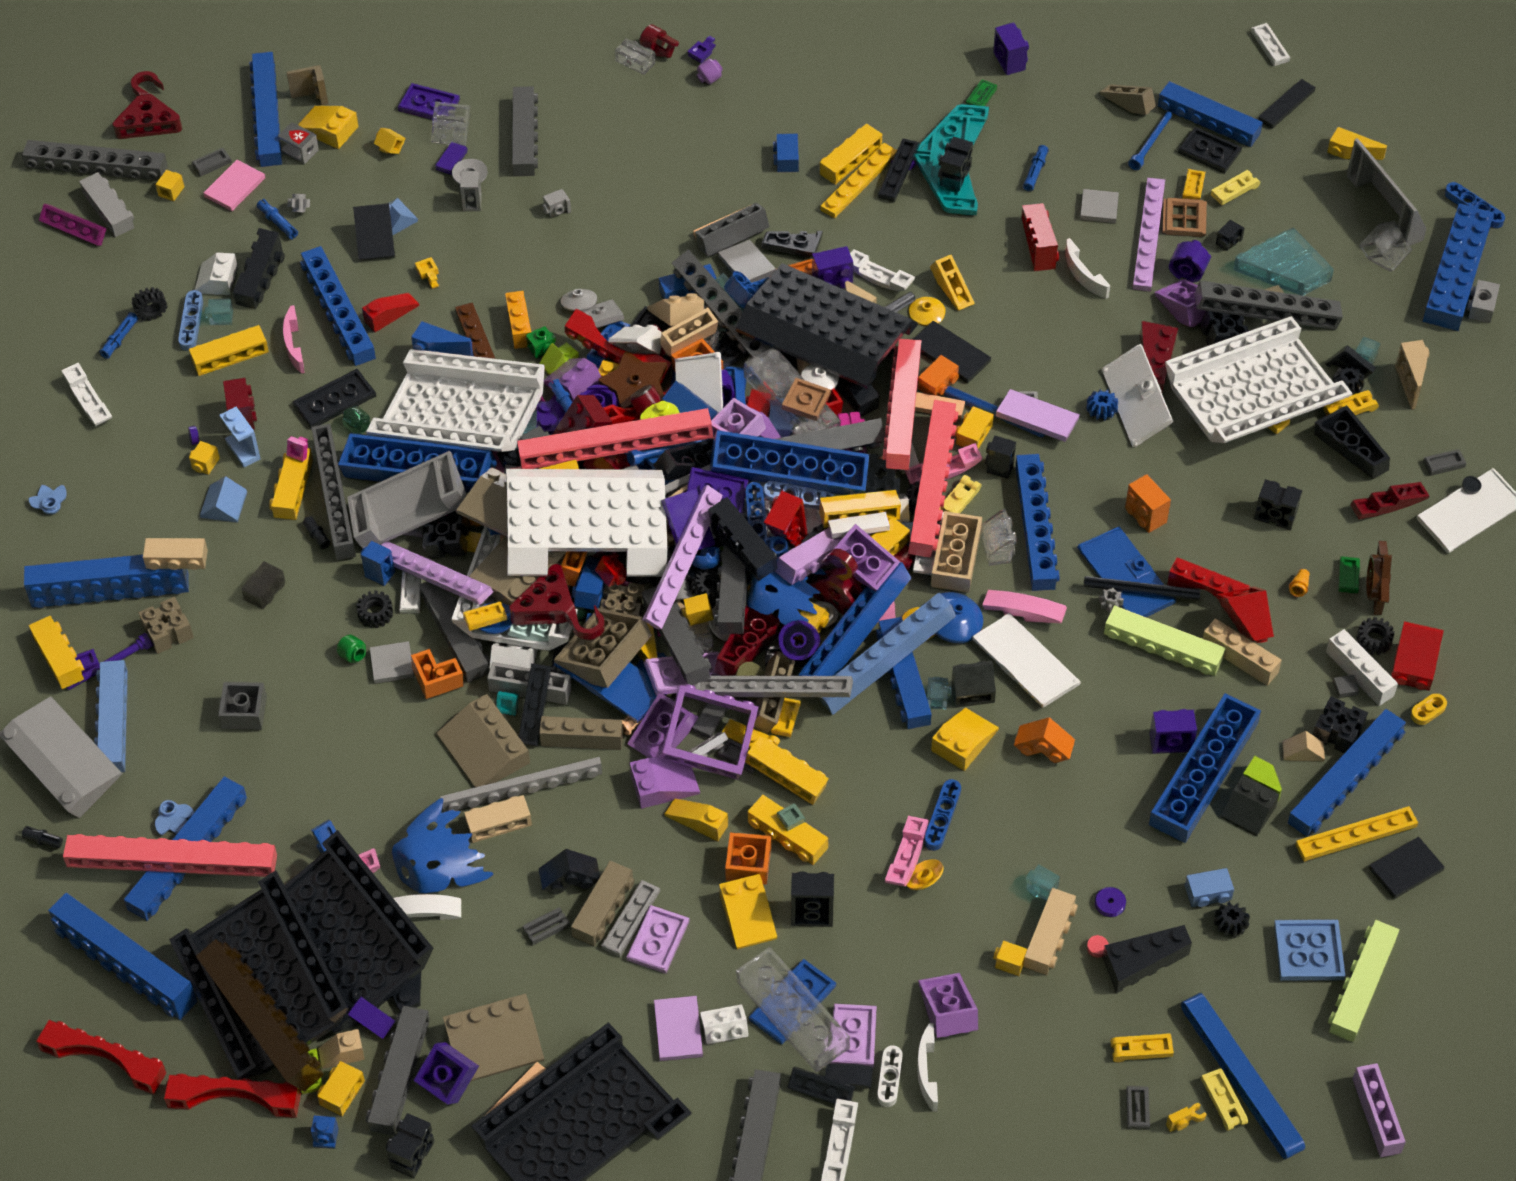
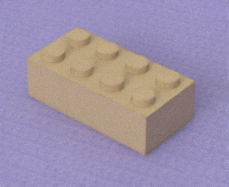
M944 511L932 570L931 587L970 592L983 517Z

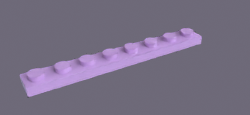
M1147 178L1133 283L1134 290L1151 292L1165 185L1164 179Z
M708 485L704 486L642 619L658 630L662 629L710 525L708 509L720 502L723 496Z
M388 541L381 544L391 550L394 567L476 604L481 605L493 593L490 586Z

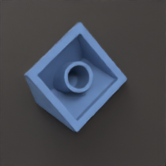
M226 476L209 486L200 518L238 523L247 490Z

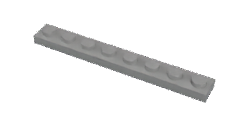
M710 676L711 678L694 684L698 690H711L715 692V695L850 697L853 679L852 676Z
M600 757L440 796V798L444 799L443 812L450 810L458 811L468 807L474 808L480 804L493 803L500 799L511 798L524 793H534L541 789L554 788L561 784L574 783L585 778H594L602 774Z

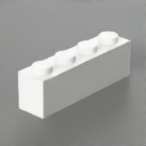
M1345 629L1329 639L1326 653L1348 675H1354L1356 683L1378 706L1394 697L1398 683Z

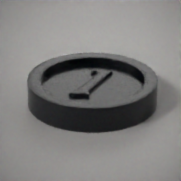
M1467 476L1462 481V488L1469 494L1478 493L1482 487L1480 480L1474 476Z

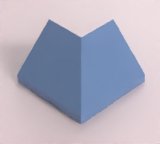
M398 198L389 202L393 235L418 222L415 215Z

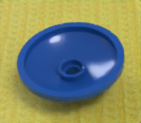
M955 592L941 593L952 605L956 617L937 631L935 635L952 643L971 641L973 636L980 632L983 627V615L980 608L972 599L963 594Z

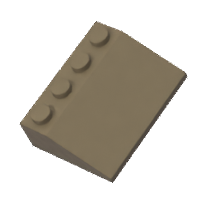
M490 468L481 475L457 508L456 513L508 537L506 474L497 469Z
M505 536L469 577L490 586L493 591L491 596L498 602L501 601V603L510 607L540 576H508V537ZM548 551V569L554 564H560L567 551Z
M598 608V611L604 617L605 623L602 635L591 640L581 639L574 635L555 657L554 662L592 685L608 688L652 635L647 623L642 620L643 617ZM595 613L582 626L583 628L590 629L597 625Z
M487 694L469 703L437 732L439 739L475 788L496 783L530 764L529 750Z
M526 993L443 1017L450 1046L479 1065L471 1081L544 1061Z

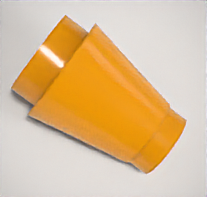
M1300 569L1289 584L1290 593L1295 597H1302L1308 592L1310 573L1306 569Z

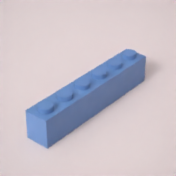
M124 660L100 662V670H97V681L100 682V686L96 687L97 699H99V703L96 704V714L99 715V718L95 721L98 737H95V744L121 772H125L128 670Z

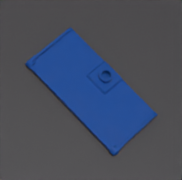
M1116 527L1077 546L1078 550L1100 578L1164 585L1121 527ZM1121 591V598L1124 601L1123 605L1120 606L1130 612L1148 617L1173 605L1176 600L1174 597Z
M554 662V666L570 675V677L581 683L589 691L617 708L636 723L646 715L658 696L655 694L649 675L630 662L608 688L592 685Z

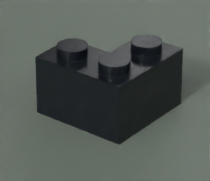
M569 849L563 850L539 868L542 890L553 894L562 893L570 885L581 887L582 889L591 888L600 878L597 858Z

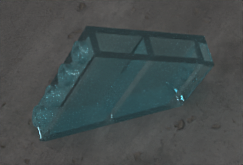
M1294 227L1283 231L1273 238L1267 239L1266 242L1260 245H1255L1244 253L1238 254L1235 257L1233 268L1237 272L1274 286L1279 285L1280 288L1301 296L1330 282L1334 271Z

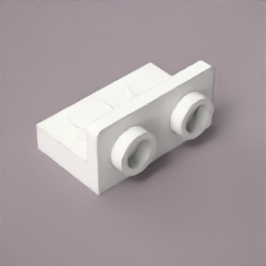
M742 1004L700 1012L707 1044L748 1037L747 1019Z

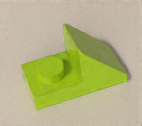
M567 342L559 348L552 343L539 364L544 365V371L550 375L569 359L579 358V352Z

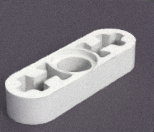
M888 1046L883 1052L877 1096L879 1104L883 1107H891L897 1101L902 1065V1051L897 1046ZM891 1053L895 1054L894 1066L890 1065ZM893 1072L896 1078L888 1081L884 1078V1074ZM886 1087L890 1088L889 1099H885Z

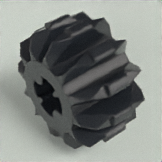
M1346 366L1343 369L1338 368L1332 379L1333 383L1343 381L1352 392V395L1360 393L1365 384L1364 374L1360 373V369L1354 370L1353 366L1351 368Z
M1230 901L1226 906L1221 904L1219 910L1215 911L1214 925L1218 926V932L1224 931L1225 937L1231 934L1235 938L1237 933L1242 935L1248 929L1250 916L1246 913V907L1239 908L1238 902L1235 905H1232Z

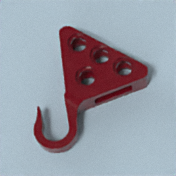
M143 71L132 77L131 86L137 97L113 122L116 138L128 139L179 133L182 131L179 114L138 86L141 82L151 81L155 86L164 90L163 83L155 73ZM162 125H171L168 129L161 128ZM144 127H154L151 131L144 130ZM127 129H136L133 133L126 132Z
M836 548L827 554L822 562L838 560L846 568L824 571L826 575L813 574L807 583L823 594H813V597L832 604L838 612L845 615L863 590L853 576L858 570L857 562L849 553Z
M559 564L552 565L548 569L547 576H540L510 605L511 622L515 625L563 624L568 622L573 628L575 635L585 640L598 638L605 629L604 617L598 611L596 605H594V613L597 625L590 629L579 625L575 605L571 600L562 566ZM535 588H539L535 593H533V590Z

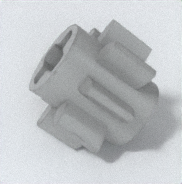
M292 194V198H288V207H292V212H306V208L310 207V199H306V194Z
M1114 588L1107 591L1104 589L1103 596H1099L1101 609H1105L1109 613H1111L1114 606L1119 607V605H1123L1124 599L1121 598V591L1117 592Z

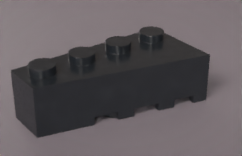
M1347 405L1315 422L1314 435L1372 479L1389 471L1390 457Z

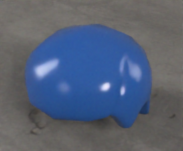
M707 547L701 549L700 555H695L692 565L701 570H710L716 567L721 558L720 548Z

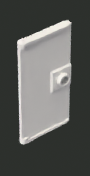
M1141 344L1130 349L1102 368L1110 392L1115 394V398H1118V412L1132 447L1142 444L1145 440L1173 422L1157 379Z
M715 352L675 359L676 381L682 383L717 412H720L723 409L721 353Z
M1494 468L1478 477L1482 484L1478 493L1469 494L1461 487L1445 499L1417 515L1416 518L1446 553L1449 554L1454 549L1516 511V491Z
M1010 613L981 630L972 638L1042 708L1081 684V681Z

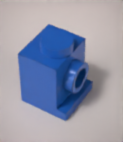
M313 1117L311 1128L313 1147L335 1149L339 1130L336 1117Z

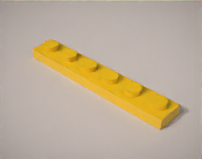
M883 143L820 206V210L836 218L891 163L897 150Z
M1410 806L1297 840L1295 845L1305 862L1416 828L1418 821Z

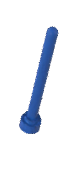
M1171 112L1165 113L1139 153L1130 158L1128 165L1131 169H1141L1144 164L1145 155L1172 117Z
M710 438L663 446L643 452L637 449L627 452V460L631 466L639 465L644 459L662 455L665 450L710 440Z

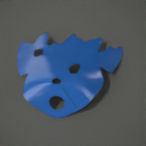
M819 568L817 572L811 573L826 575V573L821 568ZM775 571L760 581L756 580L749 573L747 587L750 580L752 582L746 593V605L765 615L779 609L778 618L784 625L795 620L808 622L809 620L800 615L797 609L817 614L809 598H812L813 594H819L820 591L805 582L808 579L807 576L802 581L791 585ZM770 584L776 587L778 593L765 590V586Z
M443 798L438 799L417 816L406 830L408 837L401 839L392 848V856L399 878L418 893L442 891L448 887L452 877L457 885L466 886L484 881L493 875V872H484V867L467 866V864L483 858L485 855L478 853L475 849L468 848L470 844L468 840L472 836L471 833L452 834L451 828H445L448 822L460 814V811L450 810L441 813ZM436 822L438 826L433 831L427 829L430 823ZM413 859L416 862L415 866L411 864L410 860ZM437 860L441 863L438 867L430 870L426 866L429 861ZM402 866L407 868L409 878L404 877Z

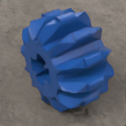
M1101 389L1098 392L1093 391L1091 396L1087 398L1086 406L1087 411L1090 412V417L1096 416L1097 420L1103 418L1104 421L1107 417L1112 419L1118 411V398H1115V394H1109L1108 390L1102 392Z

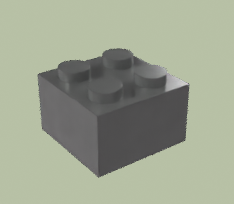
M223 683L218 715L222 729L262 730L267 699L264 683Z

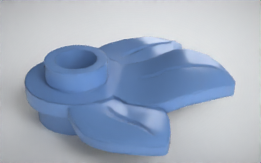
M41 485L38 496L28 498L29 503L33 508L42 509L46 514H54L60 510V503L65 500L67 491L64 485L57 487L55 490Z
M171 800L162 802L158 810L159 816L155 820L156 830L160 835L165 834L169 830L178 834L186 824V819L194 814L193 809L189 805H178Z

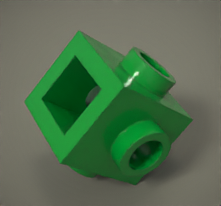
M544 326L526 334L527 347L537 359L545 355L552 343L555 345L556 337L552 331L549 332L547 327Z

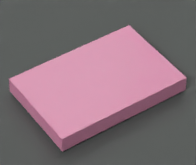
M236 160L204 192V197L233 211L265 179V174Z

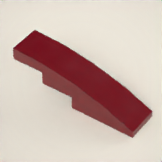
M1416 482L1390 486L1387 491L1371 493L1369 498L1353 500L1350 506L1358 519H1364L1412 506L1428 499L1430 496L1422 483Z

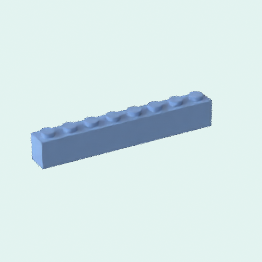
M937 593L835 675L852 676L853 685L850 697H819L821 703L834 715L954 619L956 615L952 605L940 593Z

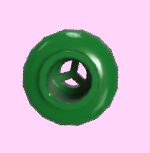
M345 635L337 644V654L349 663H357L366 655V644L354 635Z

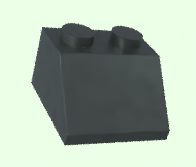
M1243 775L1234 788L1221 818L1258 836L1275 810L1280 794Z

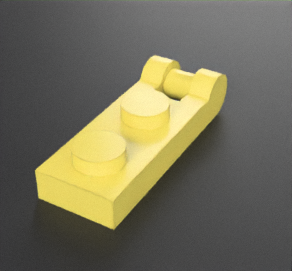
M1246 170L1212 189L1211 196L1221 205H1224L1245 192L1258 188L1261 182L1257 178H1253L1252 173Z
M964 475L959 484L944 500V506L940 507L939 510L961 513L979 492L982 484L977 481L973 482L970 480V477Z
M1222 1068L1202 1075L1201 1080L1223 1121L1225 1129L1229 1131L1234 1129L1236 1125L1240 1124L1242 1126L1247 1124L1248 1118ZM1234 1111L1236 1116L1231 1118L1229 1113Z

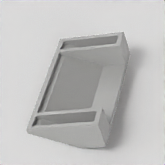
M1358 138L1355 139L1347 177L1356 188L1372 182L1396 211L1400 218L1395 236L1405 248L1423 241L1426 227L1417 209Z
M450 451L347 497L354 539L362 548L368 546L371 541L378 544L385 543L457 510L465 499L466 492L452 453Z
M51 696L12 719L0 732V737L63 807L79 818L123 774Z

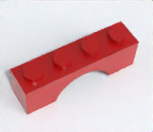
M1178 557L1169 571L1167 585L1174 587L1203 589L1213 594L1216 598V594L1250 587L1247 584Z

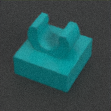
M499 691L496 707L503 714L515 716L518 709L519 694Z

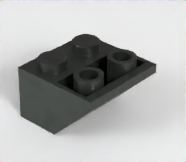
M979 661L972 664L953 666L951 690L955 708L995 703L996 688L993 661Z

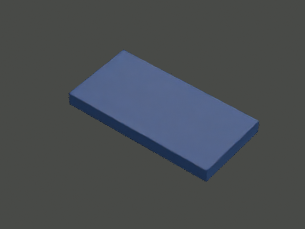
M803 959L749 1016V1021L782 1045L836 987V982Z

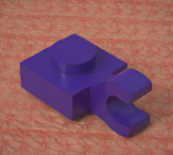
M708 36L703 43L698 41L688 50V56L699 63H703L716 47L713 43L715 38Z

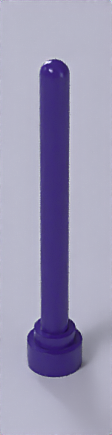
M143 633L135 640L136 643L103 662L122 660L138 650L142 651L143 649L147 650L153 647V644L147 634ZM100 664L82 673L84 680L68 686L66 689L71 690L97 675V670H100Z

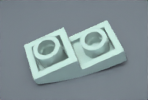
M512 624L508 630V635L530 641H549L548 635L552 624Z

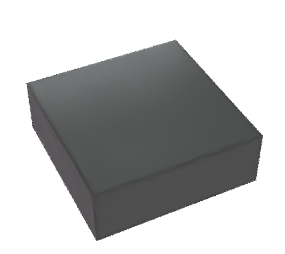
M1354 675L1334 678L1333 683L1339 698L1359 694Z

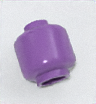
M707 59L697 67L698 74L696 76L701 83L705 82L711 85L722 76L721 71L723 69L716 59Z

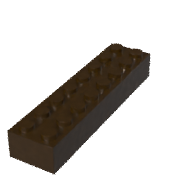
M215 939L196 955L288 1083L305 1092L324 1075L320 1069L322 1065L319 1060L314 1056L311 1057L308 1053L310 1051L308 1045L297 1038V1035H299L297 1030L292 1025L286 1023V1015L280 1009L277 1010L275 1008V1000L268 993H264V985L257 978H253L251 975L253 970L246 963H242L240 960L242 956L235 948L232 949L226 942L221 943Z

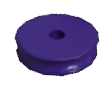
M1105 887L1096 894L1094 904L1097 911L1103 916L1116 917L1125 910L1126 898L1119 889Z

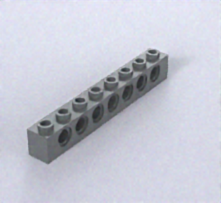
M27 140L22 154L25 167L83 174H95L98 172L100 175L156 181L160 179L168 166L165 153Z
M689 249L672 262L675 276L685 281L683 284L689 292L692 290L704 300L705 309L709 308L717 318L719 327L721 329L725 328L728 331L726 334L731 341H737L739 350L743 354L747 353L750 356L748 360L754 367L757 365L762 370L779 357L775 348L748 336L742 338L744 334L736 331V326L743 311ZM738 321L735 325H731L732 322ZM760 346L757 350H752L754 347Z
M1201 280L1194 292L1196 309L1273 321H1279L1292 316L1297 324L1334 330L1338 328L1343 318L1340 301Z
M331 425L314 426L311 428L336 559L356 557Z

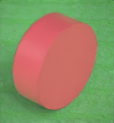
M1092 936L1087 944L1088 953L1093 957H1102L1104 945H1108V941L1103 936Z

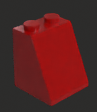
M1249 587L1216 594L1218 601L1241 635L1251 641H1256V643L1267 642L1268 638L1274 637L1266 590Z
M1404 621L1397 643L1391 677L1398 685L1430 691L1444 630Z

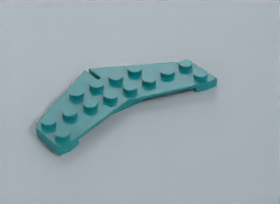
M957 105L922 141L914 160L941 207L947 213L977 216L978 203L974 195L969 173L965 177L960 191L939 186L940 178H938V172L941 166L938 163L940 156L945 154L946 144L950 143L953 137L971 141L973 145L975 144L988 119L989 107Z

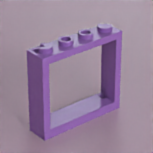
M680 685L660 758L739 780L742 775L758 706H754V703L750 701H737L729 695H715V692L711 690L701 691L693 685ZM684 696L749 714L737 765L671 747Z

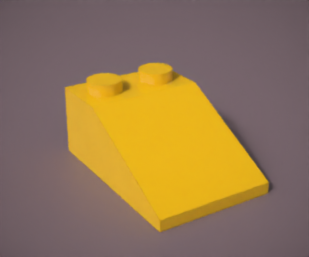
M314 106L298 125L316 134L317 140L340 149L358 128L356 112L343 106Z
M964 708L944 723L933 736L931 751L965 771L996 734L999 727L971 710Z
M760 874L719 884L720 899L737 949L777 939Z

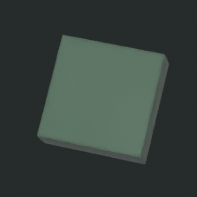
M795 803L777 812V817L787 831L805 822V817Z

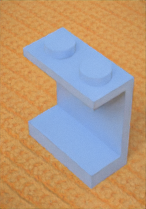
M234 407L220 414V418L232 433V435L225 438L226 443L242 466L246 467L260 460L255 432L238 408Z

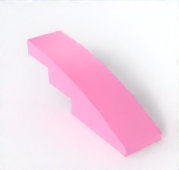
M988 590L983 602L985 610L1003 611L1004 615L1010 613L1012 616H1021L1025 622L1062 623L1067 609L1065 605L1047 599L997 590Z

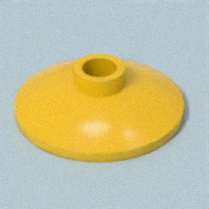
M921 297L911 303L909 316L918 322V325L928 326L932 321L940 323L944 319L945 307L938 299Z
M936 859L920 862L916 865L906 886L911 890H921L933 885L943 873L944 867L942 863Z

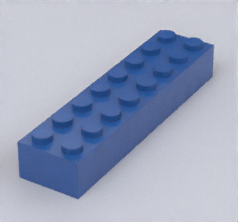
M1459 203L1422 322L1459 331L1494 212Z
M717 430L713 437L709 471L763 483L768 481L782 482L827 491L833 494H862L866 491L869 454Z
M350 433L338 465L346 478L382 482L450 451L465 492L469 493L480 476L490 468L495 469L497 462L491 450Z
M143 555L24 566V587L31 607L42 608L54 605L62 606L64 604H82L85 602L181 594L189 592V574L187 569H146Z
M1226 693L1223 695L1153 808L1149 820L1150 826L1184 843L1187 842L1258 725L1261 710Z
M65 893L48 910L51 916L50 921L56 929L54 931L58 936L69 939L76 949H83L91 960H98L106 971L116 973L117 978L121 982L131 984L135 992L140 995L142 993L145 994L153 1005H160L168 1016H175L181 1020L197 1003L192 984L189 980L68 893Z

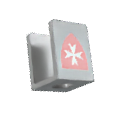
M293 122L278 135L279 139L287 142L281 149V152L303 164L319 151L316 134Z

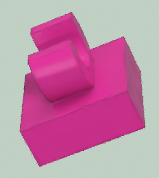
M291 436L287 440L286 455L303 462L307 459L308 439L304 437L297 439Z

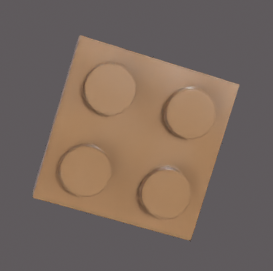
M795 378L782 403L781 409L817 421L831 394V389Z

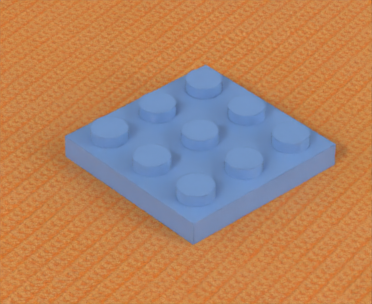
M1275 920L1274 929L1280 981L1345 979L1338 920Z

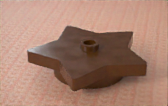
M625 351L618 369L600 377L598 382L599 385H604L612 393H615L620 407L632 408L633 406L629 401L630 396L644 386L653 385L661 398L665 396L660 382L667 370V363L642 362L628 351Z
M1378 541L1377 555H1370L1367 567L1366 594L1369 601H1374V615H1382L1385 603H1389L1392 555H1388L1386 541Z

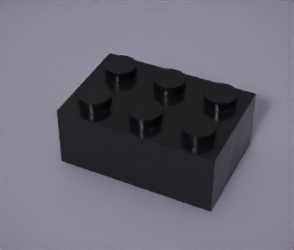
M804 871L792 873L791 926L833 927L834 874L827 872L807 873Z

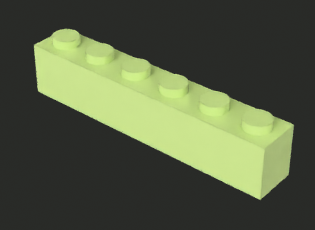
M1117 606L1113 607L1105 623L1104 634L1110 638L1126 642L1130 646L1139 647L1149 653L1160 655L1167 660L1181 663L1185 667L1194 668L1204 674L1215 676L1224 658L1225 647Z
M1375 920L1373 927L1368 926L1364 938H1367L1366 944L1361 943L1357 952L1360 958L1358 961H1353L1350 972L1353 973L1352 977L1346 978L1342 988L1346 991L1344 995L1339 994L1335 1004L1339 1008L1337 1012L1332 1011L1328 1023L1331 1024L1329 1033L1354 1042L1400 929Z

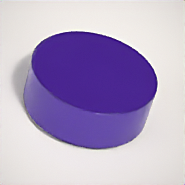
M196 426L188 427L191 445L199 444Z

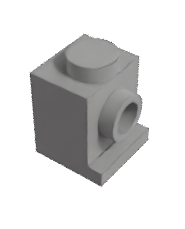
M563 189L543 196L544 204H542L544 213L548 214L550 218L566 211L567 213L571 212L570 199Z

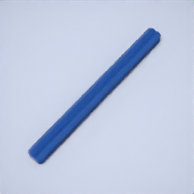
M947 386V389H945L944 395L946 397L965 401L967 406H974L994 414L993 417L1041 438L1045 436V434L997 417L996 411L999 408L998 406L951 386Z

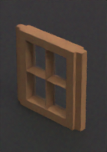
M1164 199L1162 233L1193 237L1206 236L1207 202L1195 199ZM1173 206L1183 207V215L1173 214ZM1187 207L1196 208V216L1186 215ZM1173 219L1183 220V228L1173 227ZM1186 220H1196V228H1186Z

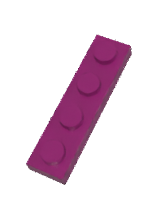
M43 204L39 221L95 245H102L107 229L50 204Z

